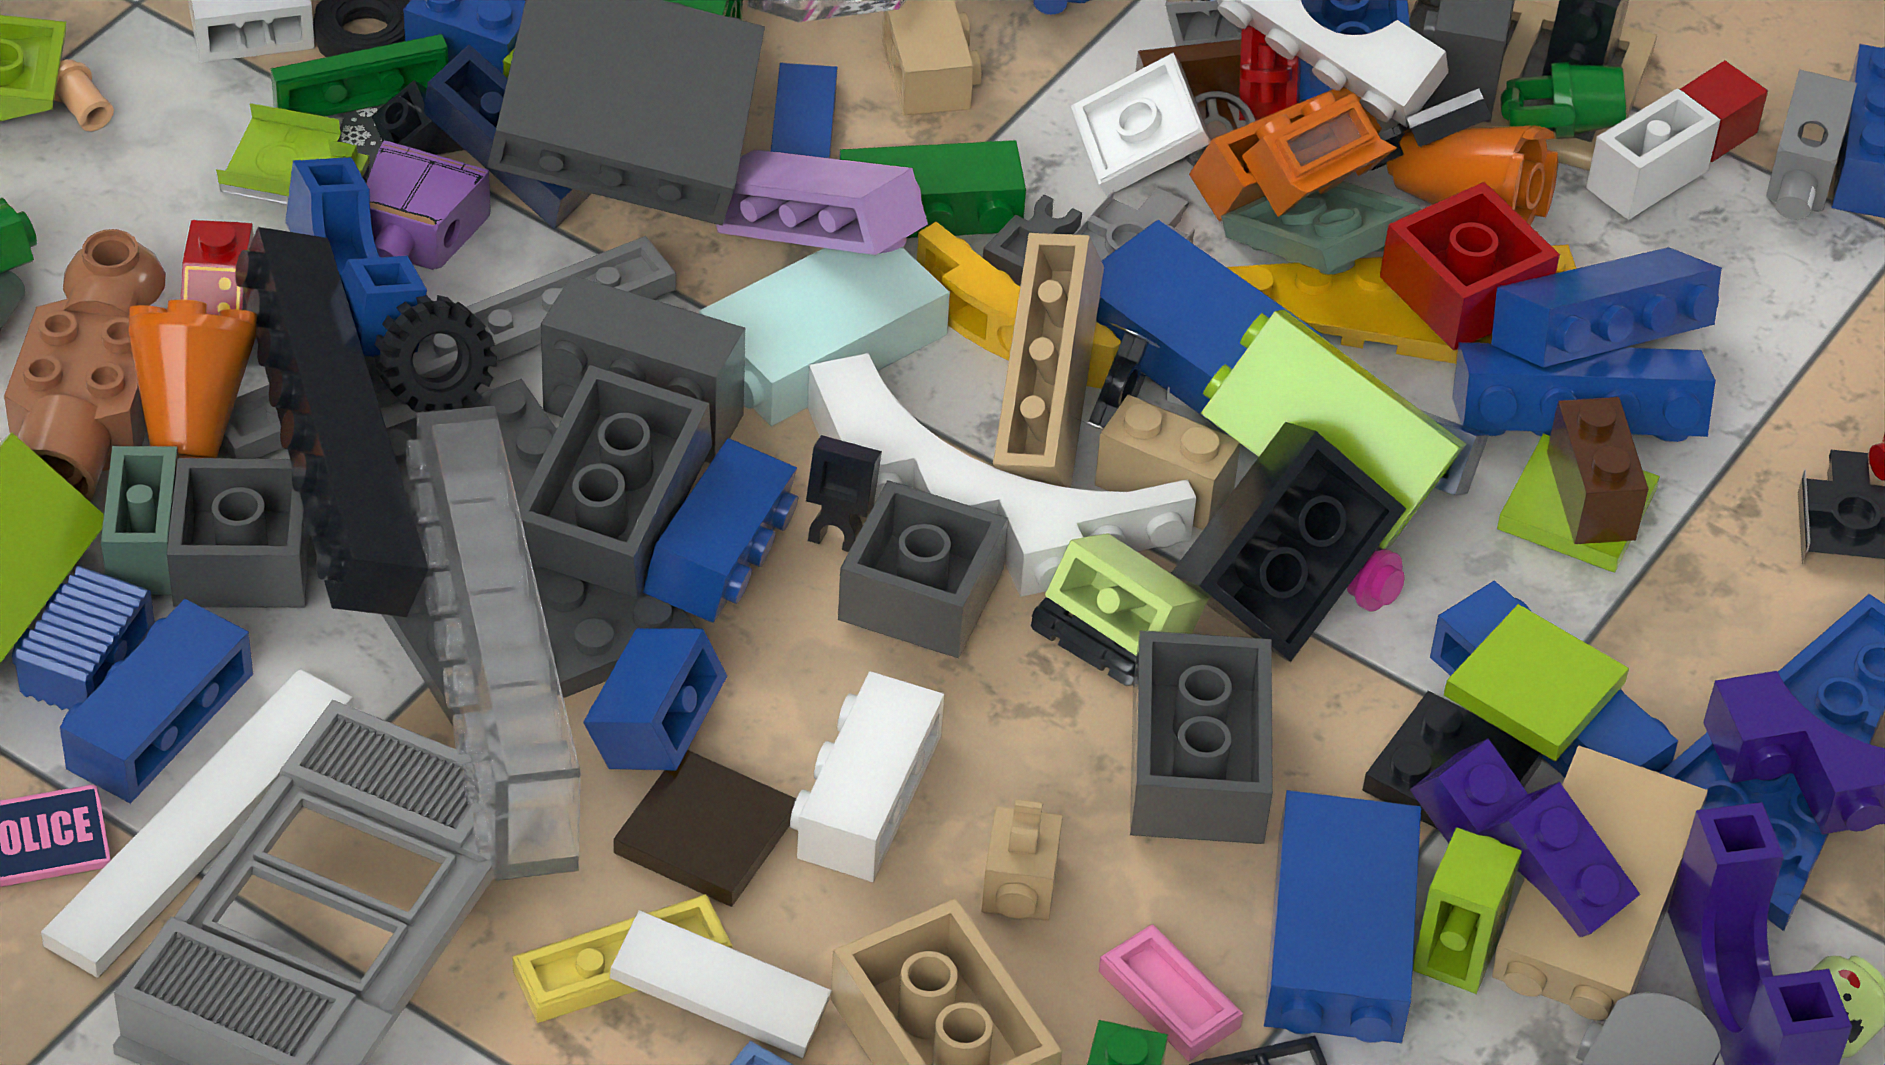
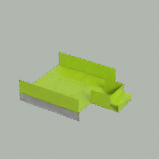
M250 103L252 119L225 171L216 169L220 192L288 204L293 160L351 157L363 177L370 163L369 155L359 154L357 145L342 142L339 119Z

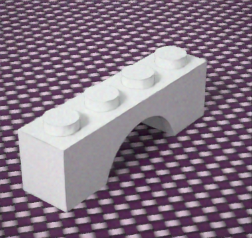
M1217 0L1219 12L1232 24L1242 29H1245L1248 24L1266 35L1264 38L1266 43L1278 54L1290 60L1296 55L1313 66L1312 72L1325 85L1337 91H1340L1344 86L1361 97V105L1371 115L1384 122H1388L1393 118L1407 128L1408 122L1406 117L1416 114L1421 110L1448 74L1446 51L1398 20L1372 33L1347 35L1331 31L1317 23L1305 10L1302 0Z

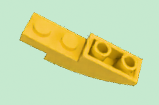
M934 222L918 232L917 261L950 291L948 326L987 351L1009 361L1020 286L1014 283L1007 273L996 269L973 251L965 240L955 237L939 223ZM1098 322L1095 325L1086 386L1102 389L1121 340L1108 327L1100 325Z

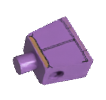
M386 140L381 144L366 183L370 189L371 225L379 257L408 256L414 265L431 270L442 268L491 214L489 170Z

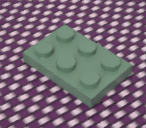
M1342 181L1336 187L1323 194L1316 191L1308 195L1280 217H1277L1266 196L1226 213L1221 217L1226 238L1249 245L1254 250H1263L1285 258L1288 262H1297L1315 268L1323 274H1337L1352 268L1356 259L1373 251H1384L1388 224L1421 210L1420 205Z

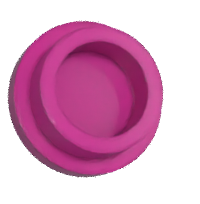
M1388 549L1375 550L1347 587L1348 593L1355 597L1358 606L1372 612L1380 609L1383 605L1391 604L1399 596L1405 580L1401 557Z

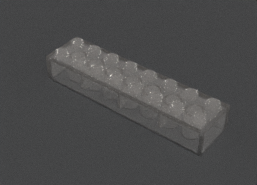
M495 405L417 413V440L406 441V459L410 480L418 479V483L415 484V489L407 490V498L416 528L422 527V532H418L429 567L428 571H431L432 575L425 577V597L428 615H440L441 621L434 622L438 662L450 661L451 666L443 670L447 707H459L461 713L453 715L456 751L458 756L469 755L471 761L463 763L466 800L468 804L477 803L481 811L473 813L478 854L490 853L495 881L579 871L581 772Z

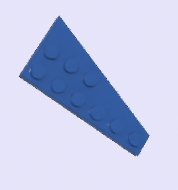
M1871 594L1864 597L1778 671L1782 681L1793 696L1813 715L1845 735L1868 744L1871 743L1885 713V604ZM1705 733L1664 768L1660 774L1708 790L1704 809L1763 802L1784 855L1769 904L1768 920L1785 931L1829 833H1821L1793 773L1784 774L1771 780L1754 779L1730 783L1708 733Z

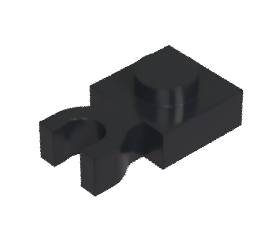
M823 435L820 436L813 447L806 501L822 506L811 523L808 541L820 544L827 533L828 525L838 527L844 534L842 550L850 551L863 527L859 516L867 517L874 506L882 451Z

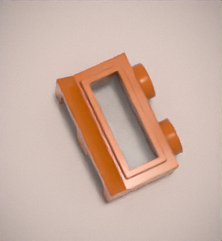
M1328 92L1314 99L1301 109L1303 118L1291 123L1287 114H1283L1266 123L1255 132L1259 141L1245 152L1242 157L1277 217L1290 211L1308 195L1316 191L1323 194L1331 190L1353 172H1356L1358 176L1368 172L1397 148L1379 137L1354 93L1336 101L1332 92Z

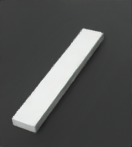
M299 669L41 931L43 947L98 978L236 835L279 777L282 766L332 699L353 707V697Z

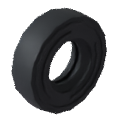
M321 0L316 5L313 19L314 38L320 53L325 57L405 42L403 10L410 0ZM361 18L377 19L387 24L386 28L370 34H355L343 28L348 22Z

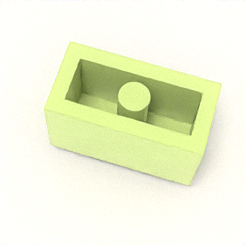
M1109 533L1070 540L1045 593L1046 597L1134 655H1137L1140 630L1192 634L1209 600L1208 597Z

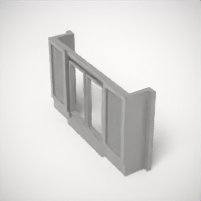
M332 699L282 766L279 777L175 917L171 916L114 992L120 1036L113 1044L114 1054L140 1065H366L519 840L522 838L543 846L555 829V819L548 817L547 790L511 776V771ZM305 807L442 865L410 911L407 912L268 853L300 809ZM255 875L389 931L393 935L361 981L357 983L220 925L217 922L250 877Z

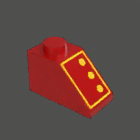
M191 220L182 262L181 300L205 302L207 304L206 314L219 316V311L246 310V299L242 287H238L236 284L235 270L241 251L249 250L254 238L253 223Z

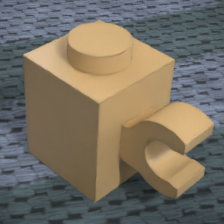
M1015 799L1014 808L995 806L985 868L982 912L1003 914L1014 919L1033 918L1049 921L1063 815L1042 812L1043 802Z

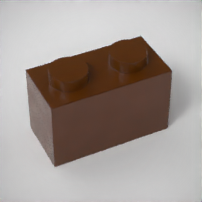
M1620 398L1558 401L1547 454L1574 544L1635 541L1649 489Z

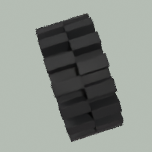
M427 295L416 297L418 305L413 307L405 301L396 307L401 313L396 320H393L388 315L382 323L387 329L386 335L377 334L374 345L380 350V355H375L374 359L375 366L382 373L380 375L381 380L403 405L407 404L412 411L423 415L424 410H427L433 417H444V408H449L454 414L465 411L461 402L469 398L475 404L482 398L476 391L480 384L490 387L494 378L487 372L489 366L496 367L497 356L490 350V347L495 346L492 335L485 330L486 326L467 307L460 302L454 303L448 297L437 295V301H432ZM432 334H446L452 337L456 342L458 350L457 360L452 369L443 376L436 378H427L419 375L413 365V354L417 345L424 338Z

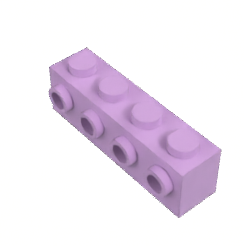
M752 150L740 158L735 189L723 226L716 224L718 233L877 255L901 248L907 243V236L928 225L921 201V190L916 182L912 168Z

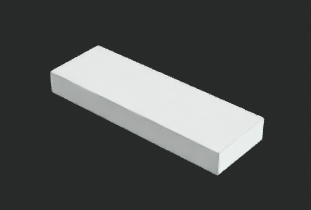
M640 910L611 966L609 977L800 1058H803L832 991Z

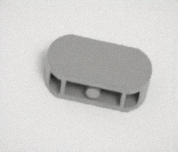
M1638 993L1618 1000L1604 1025L1594 1020L1592 1021L1581 1041L1576 1058L1583 1061L1581 1065H1715L1720 1054L1721 1044L1718 1034L1709 1019L1690 1003L1667 994Z

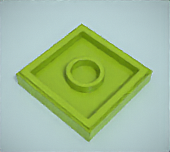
M1543 433L1500 513L1497 529L1615 573L1631 541L1574 544L1547 454L1550 436ZM1643 470L1649 490L1642 518L1657 490L1660 476Z
M1517 604L1446 680L1444 696L1553 761H1556L1626 683L1629 668Z

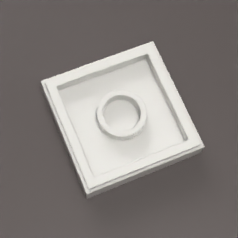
M1174 53L1071 106L1097 181L1106 196L1112 190L1115 193L1209 145L1211 142L1183 68Z

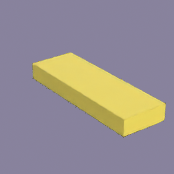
M706 894L647 913L732 949V944ZM635 917L512 956L513 972L537 1023L638 991L635 988L609 978L611 966Z

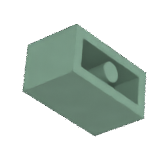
M112 446L101 536L105 575L151 590V595H172L167 547L177 459L179 458L178 446Z

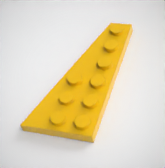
M1568 244L1552 245L1560 254L1556 273L1577 269ZM1383 257L1356 259L1352 268L1337 274H1323L1315 268L1297 262L1227 267L1319 333L1341 336L1340 345L1363 349L1364 340L1397 345L1396 354L1456 364L1458 349L1453 351L1379 277ZM1492 333L1472 343H1491Z

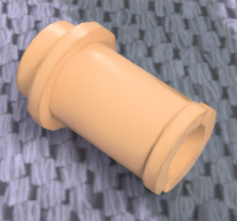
M71 59L60 61L54 100L64 103L85 131L92 132L104 127L111 120L114 109L93 84L90 69L85 64Z

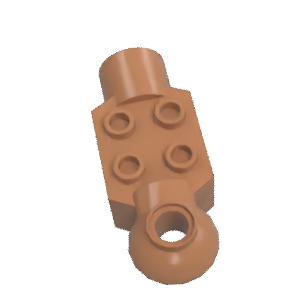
M105 229L95 232L86 239L82 249L74 255L64 272L63 291L67 299L36 307L4 394L9 432L14 433L89 501L92 500L102 471L110 469L112 446H142L147 428L128 336L129 308L135 305L150 306L157 301L165 289L166 273L156 255L137 242L134 236L118 229Z

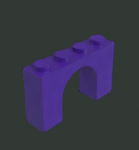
M1763 802L1696 810L1667 912L1706 1016L1718 1034L1721 1044L1720 1053L1725 1065H1839L1852 1025L1830 970L1823 969L1773 976L1768 950L1767 919L1769 904L1784 855Z

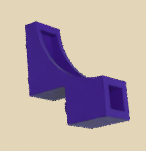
M1777 671L1715 680L1703 724L1730 783L1754 779L1771 780L1784 774L1793 773L1822 834L1845 830L1859 832L1870 829L1875 825L1885 824V748L1847 736L1817 718L1793 696Z
M1489 739L1459 751L1410 789L1448 844L1457 827L1480 836L1492 837L1502 844L1522 850L1517 871L1552 903L1579 938L1593 933L1641 895L1562 784L1557 782L1528 794Z

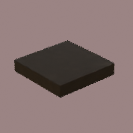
M687 750L677 770L663 771L614 837V854L732 907L790 826L791 814L797 798Z

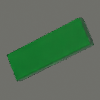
M439 34L271 68L274 108L325 117L384 105L413 80L427 88L428 82L448 64V46L443 35Z

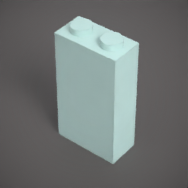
M903 247L877 255L823 248L699 310V314L746 328L744 406L748 409L753 408L770 426H773L808 408L809 365L869 353L877 371L946 336L950 291Z

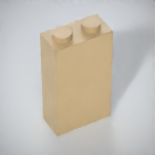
M1578 745L1562 786L1641 895L1593 933L1579 938L1552 903L1531 882L1524 878L1497 945L1492 978L1503 981L1511 990L1530 997L1542 995L1569 1005L1573 1011L1585 1018L1605 1020L1618 1000L1635 994L1673 894L1696 810L1704 809L1708 790Z

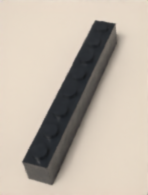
M258 227L249 250H242L238 257L235 280L237 286L243 289L247 303L246 311L257 313V359L259 365L265 367L269 382V403L271 407H275L281 425V446L283 449H287L293 468V489L299 492L305 511L304 529L306 534L311 535L317 554L316 571L318 578L325 582L333 609L407 617L429 567L329 239Z

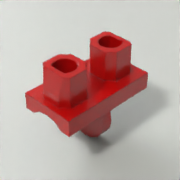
M1248 24L1245 29L1241 30L1239 99L1250 108L1255 120H1259L1299 103L1301 58L1295 55L1290 60L1281 56L1266 43L1264 39L1266 35ZM1239 111V120L1246 121L1243 114Z

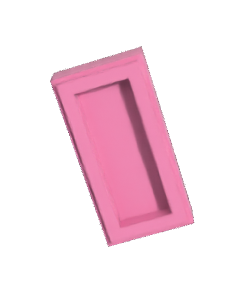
M1153 924L1100 957L1098 972L1159 1033L1168 1034L1167 1041L1188 1062L1241 1028L1243 1012Z

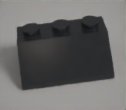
M1285 422L1170 574L1208 597L1207 605L1251 637L1271 639L1272 651L1291 662L1406 508L1317 431Z

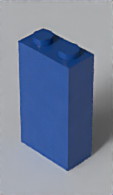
M1156 220L1102 260L1104 271L1096 322L1108 327L1121 341L1125 331L1112 324L1135 332L1160 346L1158 348L1151 344L1148 345L1140 364L1141 372L1168 391V387H1170L1169 392L1201 416H1203L1201 414L1202 410L1210 401L1209 398L1203 395L1206 386L1224 364L1232 369L1247 350L1240 344V340L1254 320L1261 313L1270 318L1274 311L1286 310L1160 220ZM1293 315L1295 318H1297L1299 321H1301L1303 324H1305L1307 327H1309L1311 330H1313L1314 332H1316L1318 335H1320V336L1322 337V334H1320L1318 331H1316L1315 329H1313L1311 326H1309L1308 324H1306L1305 322H1303L1301 319H1299L1298 317H1296L1295 315Z
M1286 790L1279 831L1264 1027L1286 1029L1297 1034L1321 1033L1353 1037L1370 1043L1381 1041L1402 1043L1411 1004L1421 806Z

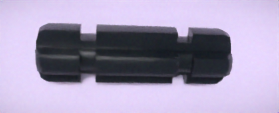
M1048 597L1044 598L1039 606H1036L1031 615V627L1035 632L1050 641H1054L1058 637L1060 639L1058 643L1060 647L1100 671L1108 667L1110 669L1107 674L1108 676L1125 686H1133L1136 655L1074 614L1073 616L1069 615V611Z

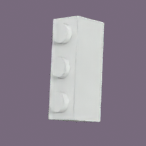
M869 671L858 695L851 693L847 695L838 719L837 730L840 733L835 743L824 742L815 765L814 779H816V782L811 792L807 790L800 791L792 810L790 828L798 830L797 859L874 882L941 738L944 705L943 693Z

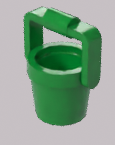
M1569 62L1551 63L1552 75L1511 79L1506 82L1507 89L1502 92L1500 97L1501 113L1509 121L1510 127H1555L1556 139L1574 138V134L1611 128L1626 119L1622 66L1569 65ZM1553 98V105L1524 107V100Z

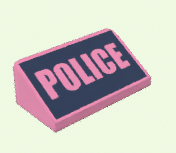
M85 785L0 801V887L102 869L111 861L99 791L96 785Z

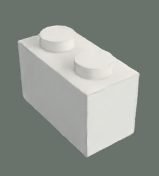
M1675 89L1597 136L1586 188L1627 220L1631 219L1708 171L1720 119L1680 89Z

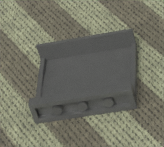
M525 0L487 168L723 226L735 189L765 26L663 0Z

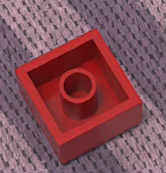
M1482 182L1388 224L1379 277L1455 351L1458 349L1459 342L1472 343L1492 333L1497 287L1555 274L1560 254L1491 187Z

